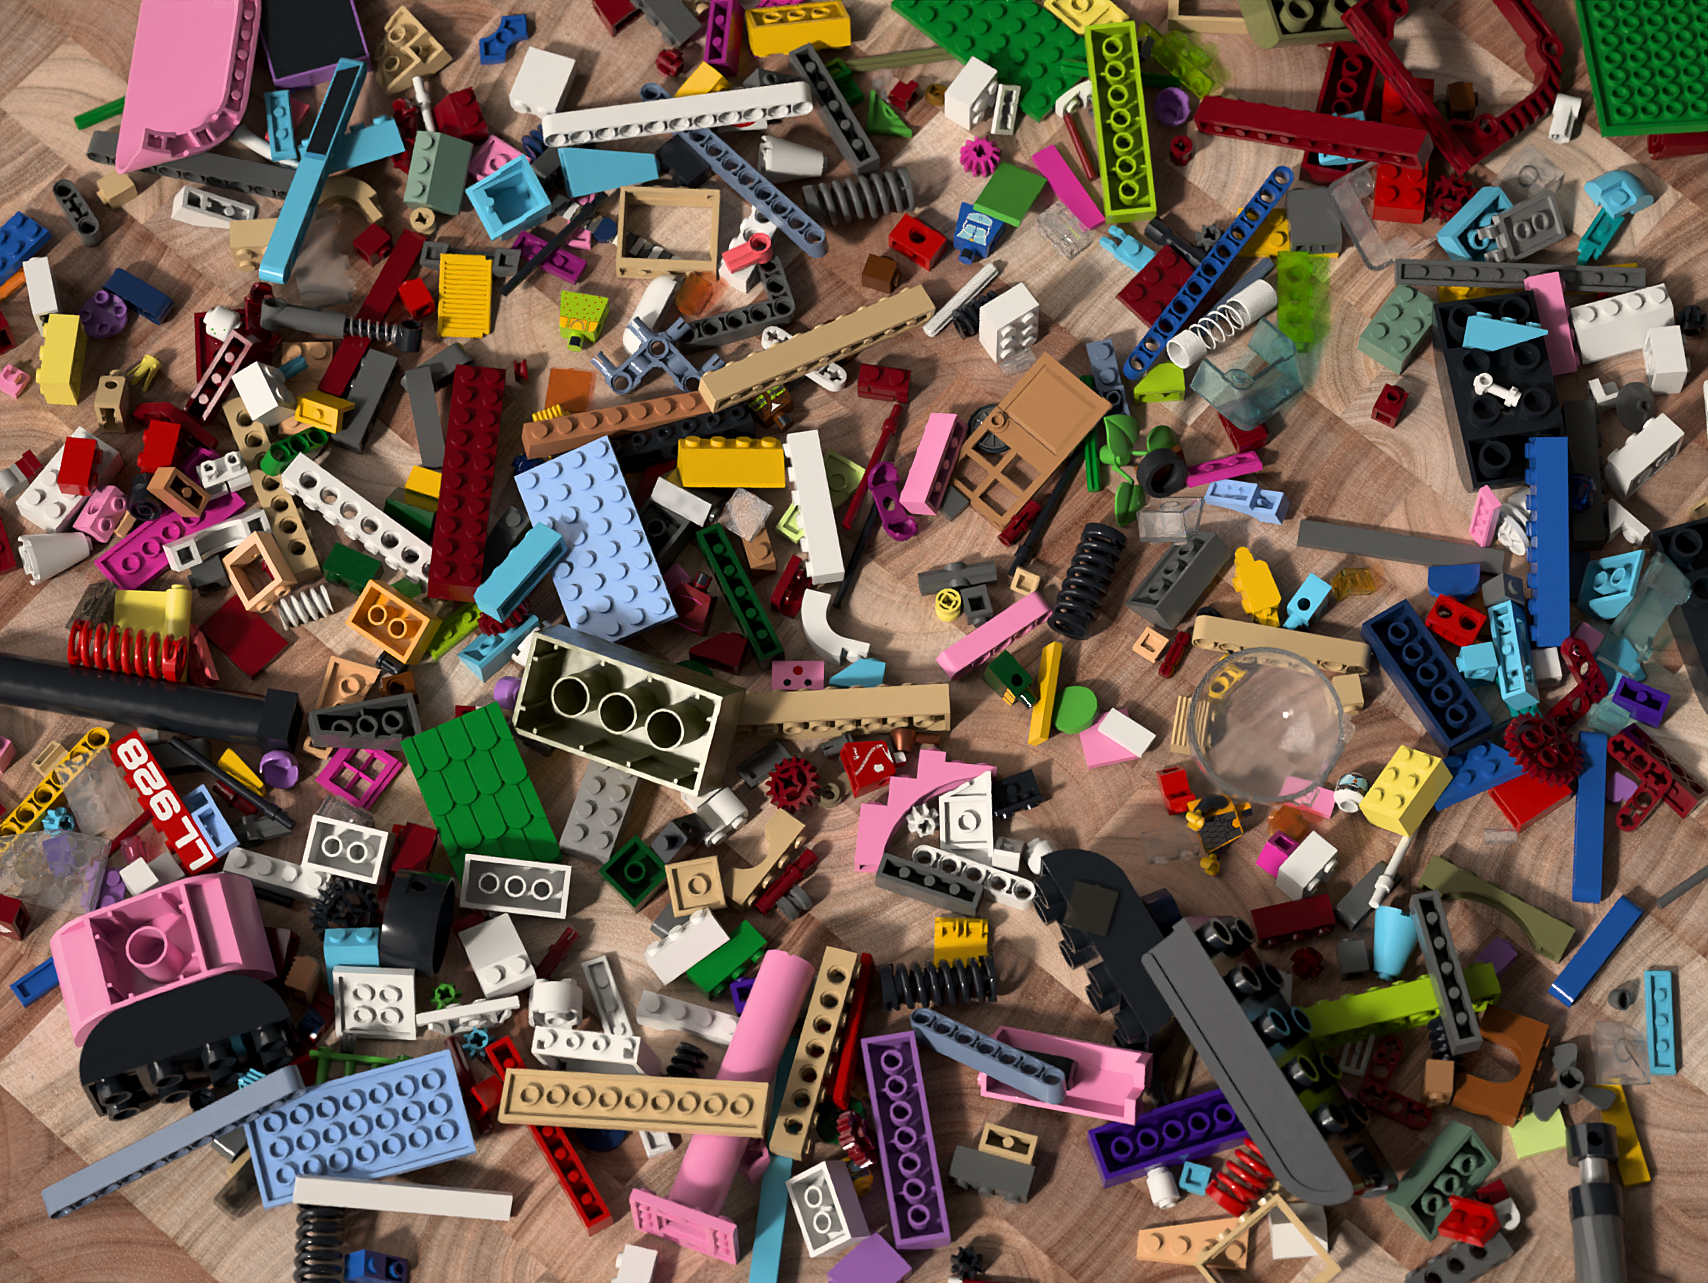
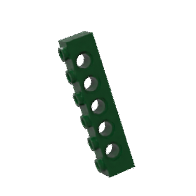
M720 522L696 532L697 545L743 636L748 639V646L761 672L772 669V661H785V651Z

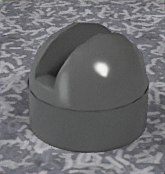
M1613 989L1608 995V1003L1614 1009L1626 1010L1631 1004V994L1627 989Z

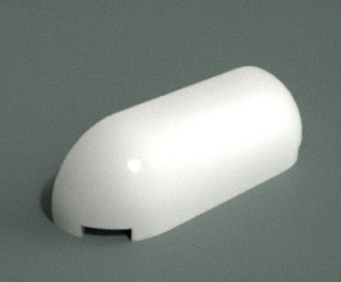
M665 274L652 280L646 288L629 323L632 322L639 329V326L633 321L635 317L639 316L652 332H658L684 282V278L674 274ZM626 327L623 334V347L626 353L631 356L641 347L642 342Z

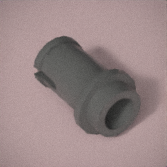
M843 732L840 737L820 743L826 759L839 754L844 743L853 742L850 733L844 734Z

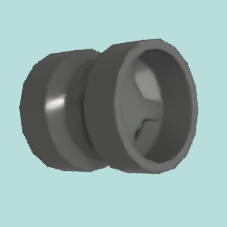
M798 885L790 890V895L781 897L776 901L780 911L791 922L799 917L801 910H808L813 906L809 896Z

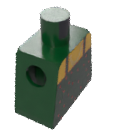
M1006 649L987 666L981 679L1009 705L1012 706L1019 700L1029 710L1039 700L1030 690L1034 681L1033 678Z

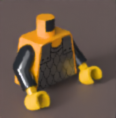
M1227 793L1220 795L1206 794L1202 799L1187 803L1189 812L1186 815L1187 820H1189L1187 826L1197 831L1203 849L1209 855V857L1201 859L1200 865L1202 868H1205V873L1211 876L1218 873L1220 864L1216 860L1221 858L1226 847L1233 840L1242 836L1243 830L1240 820L1253 816V811L1248 801L1234 806Z

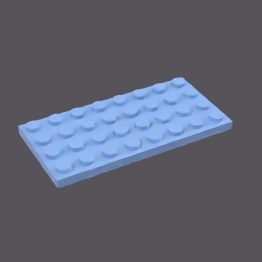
M607 435L514 476L533 528L538 522L543 523L561 534L568 548L550 569V573L572 629L619 644L679 617L612 443Z
M449 1049L306 1087L307 1091L301 1097L244 1125L265 1210L293 1203L296 1174L380 1180L476 1154Z

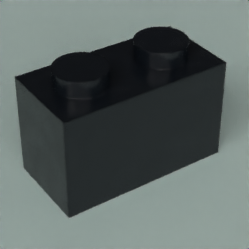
M678 133L655 151L656 158L660 164V171L663 174L667 173L672 178L676 187L685 186L690 189H698L712 177L711 165Z

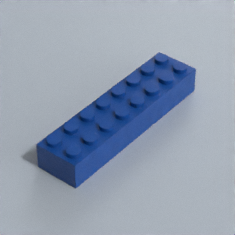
M1529 437V443H1525V458H1529L1530 469L1525 470V482L1530 484V495H1526L1525 504L1526 510H1530V521H1526V536H1530V547L1526 548V560L1531 563V573H1527L1526 583L1527 588H1531V598L1527 599V614H1531V624H1528L1527 628L1532 645L1538 647L1561 646L1562 642L1567 637H1570L1568 437Z

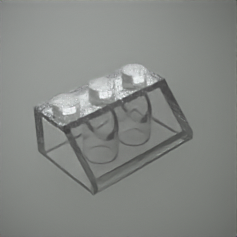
M106 744L54 767V771L84 840L137 817Z

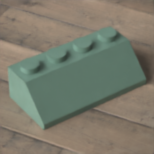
M1451 1120L1400 1179L1398 1190L1387 1195L1384 1200L1398 1218L1425 1240L1431 1242L1439 1233L1437 1227L1453 1210L1449 1202L1450 1196L1456 1195L1469 1198L1498 1162L1473 1128Z

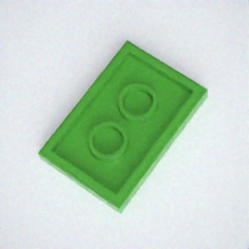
M1002 161L975 201L973 210L1019 228L1044 190L1047 179Z

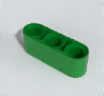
M312 426L273 444L260 462L262 471L269 476H278L288 468L300 452L309 459H314L327 443L328 435L323 429Z

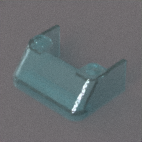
M1264 317L1260 319L1247 346L1270 364L1268 367L1254 377H1251L1241 369H1231L1223 373L1207 358H1204L1190 385L1195 392L1235 426L1245 431L1255 429L1301 395L1305 387L1296 345Z
M1660 551L1655 553L1638 580L1634 598L1612 620L1597 656V660L1632 680L1635 678L1642 660L1647 662L1654 651V648L1651 647L1653 639L1674 607L1686 603L1693 591L1689 588L1691 582L1667 555Z

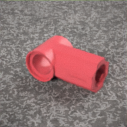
M755 233L748 242L722 253L729 272L734 274L755 263L764 264L769 262L773 257L770 237L765 233ZM759 246L766 247L763 250H756V248Z

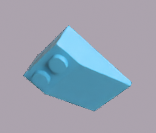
M1637 550L1588 562L1576 608L1597 621L1615 618L1634 598L1645 551Z

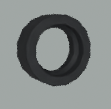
M1160 448L1153 450L1140 461L1136 478L1147 494L1153 498L1161 499L1171 496L1181 488L1187 478V466L1175 451L1170 448ZM1172 464V468L1165 478L1151 483L1153 475L1159 468Z

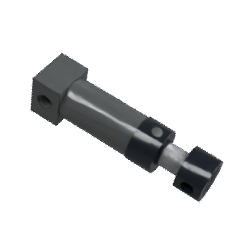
M1581 1123L1570 1126L1565 1130L1567 1162L1573 1167H1579L1580 1185L1571 1187L1568 1190L1576 1283H1628L1623 1189L1621 1186L1609 1182L1608 1166L1619 1161L1617 1128L1608 1123Z

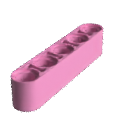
M1034 591L947 648L937 657L936 661L952 681H956L1044 623L1052 614V608L1039 591Z

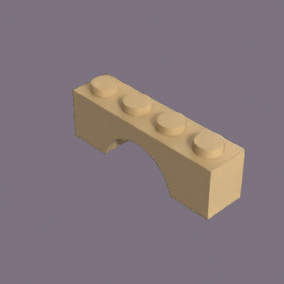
M779 808L764 827L765 837L770 844V850L765 860L749 869L732 867L722 879L726 903L741 914L746 908L751 909L753 907V904L758 900V893L762 888L767 889L775 878L774 873L778 868L783 869L791 858V852L795 848L799 849L807 838L805 836V825L782 808Z

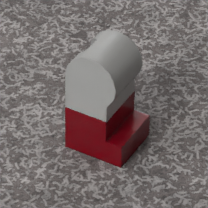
M30 449L22 454L23 458L0 472V490L7 498L14 497L27 489L44 469Z

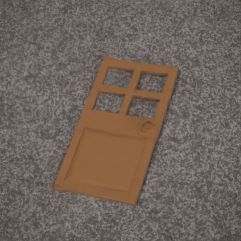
M1045 351L961 446L953 470L968 455L987 471L989 475L974 492L970 491L953 475L950 476L948 486L955 488L969 501V504L990 520L998 531L1003 532L1011 522L1010 518L1014 514L1017 515L1024 508L1028 501L1114 406L1105 398H1101ZM988 431L1011 448L995 468L973 450L975 445ZM1017 455L1040 473L1024 492L1002 474ZM995 480L999 481L1018 497L1002 517L980 499Z

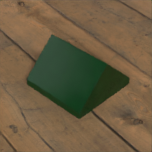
M397 487L386 498L383 513L429 545L435 530L438 499Z

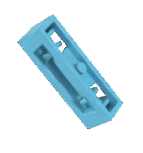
M1512 600L1488 608L1494 651L1498 663L1497 669L1502 700L1516 711L1540 703L1525 611Z

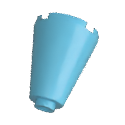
M1388 906L1376 908L1373 972L1378 973V979L1392 982L1393 978H1399L1419 939L1411 913L1408 914L1402 912L1401 909Z

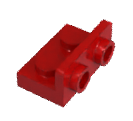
M1451 1195L1449 1202L1453 1210L1437 1228L1441 1236L1484 1247L1499 1230L1501 1223L1494 1206L1466 1197Z

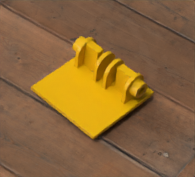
M935 917V967L938 968L939 960L947 959L950 969H952L953 959L959 957L962 959L966 969L967 958L974 956L980 968L981 963H979L978 956L987 955L988 919Z

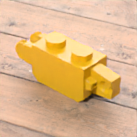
M1246 547L1237 548L1234 559L1236 569L1232 583L1237 593L1240 592L1243 600L1241 604L1246 615L1250 614L1252 622L1257 621L1259 625L1280 628L1277 613L1280 609L1281 596L1267 563L1262 560L1254 561L1252 554Z

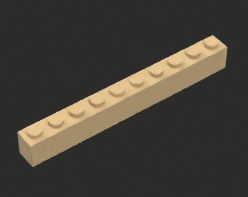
M921 284L913 288L907 287L897 295L892 297L885 296L878 303L870 306L864 305L854 313L849 315L843 314L828 324H819L813 330L806 333H798L783 343L776 342L768 349L761 352L755 351L749 354L747 358L738 362L736 360L731 361L719 370H710L701 377L698 390L714 414L921 326L934 316L936 307Z

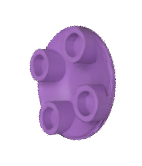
M100 290L83 304L78 315H80L86 334L94 338H109L116 335L125 326L128 320V308L126 303L122 301V298L119 299L115 294Z

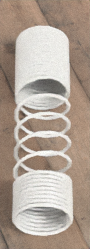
M1257 280L1229 299L1225 305H1221L1216 311L1210 312L1207 318L1200 319L1198 324H1193L1188 330L1182 331L1167 343V352L1171 360L1180 368H1188L1206 355V347L1212 350L1215 349V340L1219 343H1224L1225 334L1230 337L1234 336V328L1242 330L1244 326L1250 325L1276 307L1277 295L1274 289L1266 281ZM1225 307L1226 316L1218 312L1220 308ZM1227 308L1233 320L1242 326L1241 328H1237L1231 322L1227 313ZM1216 314L1217 323L1209 319L1210 315ZM1218 314L1229 322L1233 331L1231 335L1226 333L1221 327ZM1207 320L1208 330L1200 325L1201 321ZM1208 320L1220 329L1223 334L1222 341H1219L1212 334ZM1197 326L1199 336L1190 331L1191 328ZM1199 327L1208 332L1214 342V347H1209L1200 335Z

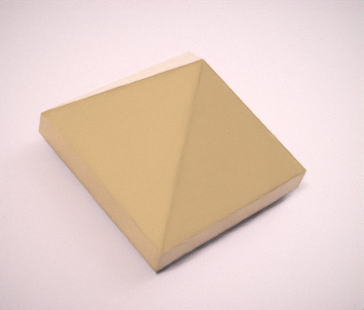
M1018 566L1010 589L1027 596L1037 591L1041 575Z

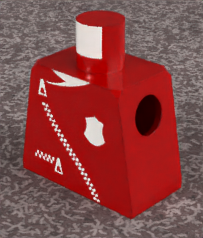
M883 740L844 743L840 752V757L855 798L889 785L891 776L895 777L896 775L895 768L906 766V758L903 751L890 753L886 742Z

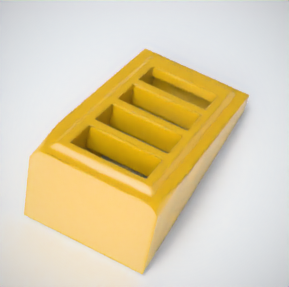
M228 748L218 761L219 767L259 796L265 797L267 792L263 782L232 749Z

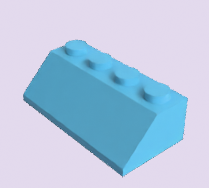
M387 114L373 118V122L364 125L363 122H358L350 125V129L345 131L329 174L404 152L405 149L393 117H387ZM309 138L303 139L302 144L297 145L301 158Z

